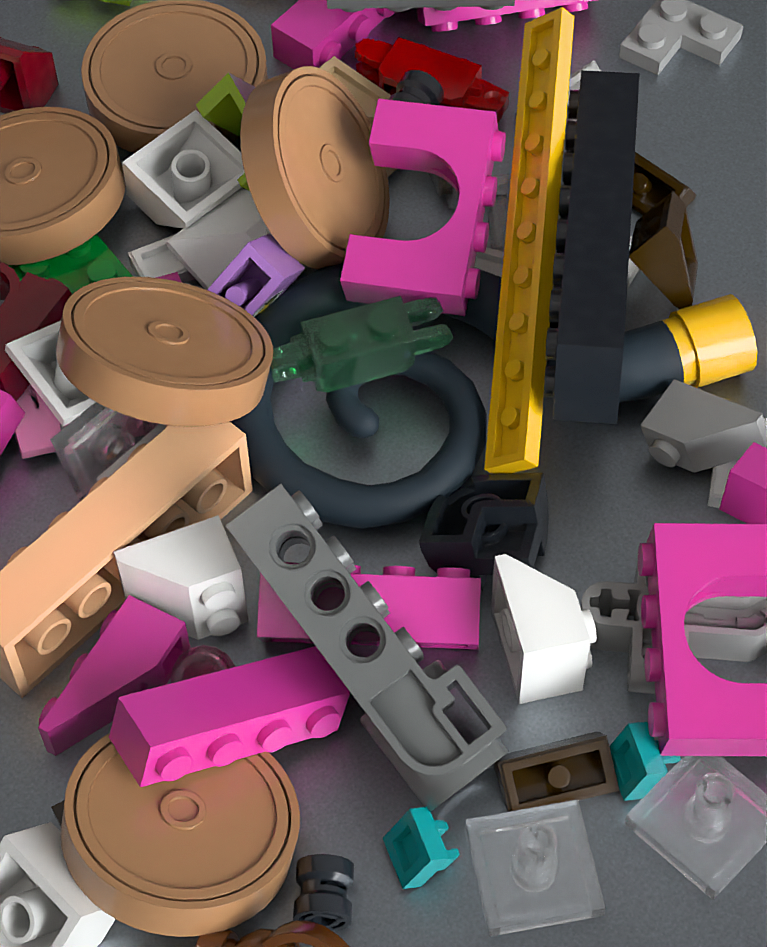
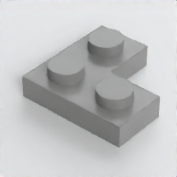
M656 0L620 44L619 58L656 75L660 74L679 48L720 65L740 40L743 24L688 0Z

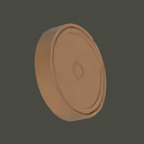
M157 0L122 12L107 22L92 38L84 53L81 68L82 82L90 116L104 124L113 136L117 146L131 153H136L193 111L197 110L199 112L196 104L228 72L254 87L268 79L265 50L254 28L235 12L218 4L203 0ZM208 121L231 143L240 138V136Z
M303 66L267 79L253 89L245 103L240 131L241 154L249 190L257 210L270 233L281 247L297 261L308 267L320 269L344 263L350 234L376 238L384 237L389 218V185L386 167L374 165L369 146L372 126L358 101L330 73L317 67Z
M35 107L0 115V262L6 265H21L47 260L64 254L91 239L115 215L123 200L126 187L123 166L113 136L99 120L81 111L61 107Z
M118 277L86 285L69 297L63 309L56 345V358L65 377L79 391L113 411L157 424L199 427L236 420L248 414L258 405L267 382L273 358V345L267 331L251 314L220 295L173 280L152 277Z
M110 733L99 739L85 752L74 767L66 788L61 824V846L67 868L75 883L102 911L124 924L149 933L190 937L211 934L235 927L255 916L273 900L281 889L291 866L300 828V811L295 789L288 775L269 752L265 751L237 759L226 766H213L185 774L174 781H161L144 787H140L109 739Z

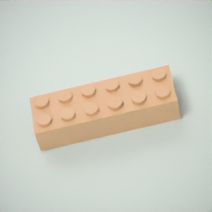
M231 422L199 427L166 425V428L148 444H141L134 449L127 462L111 476L98 480L92 486L88 495L75 507L56 516L50 523L47 531L31 545L18 549L10 557L7 565L0 570V679L23 698L97 632L111 611H118L125 601L114 551L218 515L221 520L253 491L246 434Z

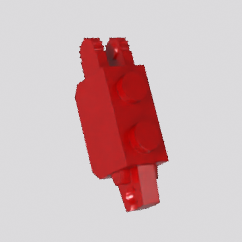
M369 37L355 43V58L359 62L356 63V72L390 95L396 93V86L405 72L420 70L430 74L441 84L444 98L440 106L496 112L497 123L502 119L504 112L508 108L509 92L481 79L482 65L400 37L397 38L393 45L380 40L375 41L374 38L369 39Z

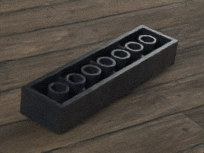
M581 70L580 89L570 90L568 119H575L577 121L567 120L566 152H564L563 185H561L559 203L560 219L557 221L556 250L560 254H554L552 281L554 288H562V290H551L549 322L559 324L558 328H547L545 360L556 361V366H546L544 398H554L553 420L617 424L624 350L640 73Z

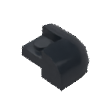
M495 473L472 476L474 485L456 491L448 498L438 495L430 507L419 540L421 552L428 566L436 573L439 568L469 569L470 578H481L480 591H483L487 575H493L495 556L506 554L534 568L536 557L545 556L548 536V497L544 473Z

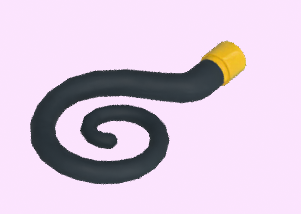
M344 263L320 268L292 283L283 294L255 318L264 327L271 339L273 358L261 401L248 414L230 422L246 434L251 476L268 492L279 484L283 485L290 496L300 490L320 516L321 522L360 529L403 523L428 512L438 495L448 498L471 477L486 446L487 413L474 382L450 360L419 345L391 341L354 348L330 371L325 400L340 427L357 438L365 439L376 434L379 429V417L373 409L361 403L358 398V389L371 377L392 374L407 376L428 386L444 402L449 414V434L440 450L419 472L394 482L374 485L361 484L339 479L304 463L286 445L275 425L270 399L275 376L294 345L318 325L344 311L374 305L346 300L340 282ZM480 269L478 296L476 299H468L466 315H445L476 327L496 341L502 277ZM732 294L670 312L667 319L625 331L619 402L646 399L662 394L674 379L699 388L753 371L757 365L755 336L747 313L738 298ZM550 322L549 327L558 328L559 323ZM547 360L546 366H556V361Z

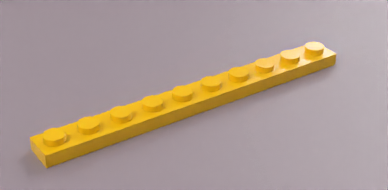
M563 7L529 21L524 26L484 470L492 474L515 473L538 467L544 381L547 360H545L547 328L550 326V296L553 289V265L556 252L574 16Z

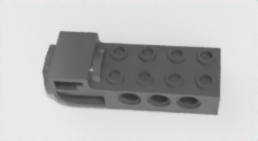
M279 484L225 526L366 712L359 721L421 804L431 812L509 752L499 739L506 732L507 727L461 666L455 665L450 670H447L440 660H436L424 669H421L418 663L424 659V653L404 627L395 633L384 620L390 614L389 607L372 584L367 581L360 587L350 575L356 570L353 564L354 561L338 539L333 535L324 541L317 532V529L323 524L310 502L300 490L290 496L283 485ZM301 543L310 546L309 554L304 561L291 565L284 563L285 552L290 546ZM336 587L345 592L344 600L338 608L330 611L317 608V599L323 590ZM369 631L380 637L379 647L374 654L368 657H358L350 652L352 639L357 634ZM454 687L458 689L488 729L469 745L444 714V712L455 705V697L450 692Z

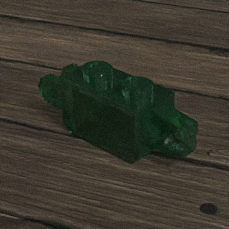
M401 296L301 322L300 334L290 337V343L273 349L270 371L274 383L302 377L303 382L313 381L316 391L327 393L404 372L414 365L416 355L449 345L453 335L446 324L413 331V326L423 324L424 322L428 323L435 318H439L438 316L443 312V309L436 297L419 299L403 304Z

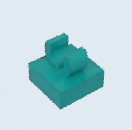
M648 721L628 723L609 746L623 801L643 799L660 779L668 774L665 764L677 763L681 760L680 756L660 755L659 740L650 737Z
M427 807L409 809L382 838L402 889L422 887L437 871L448 868L460 855L458 849L446 850L441 836L449 829V826L445 821L434 820Z

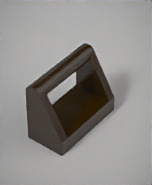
M672 191L636 221L629 250V259L676 308L683 309L692 306L698 259L686 204Z

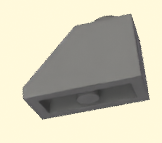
M675 379L640 425L649 447V453L656 461L667 467L677 465L694 473L739 460L753 442L767 448V427L762 413Z

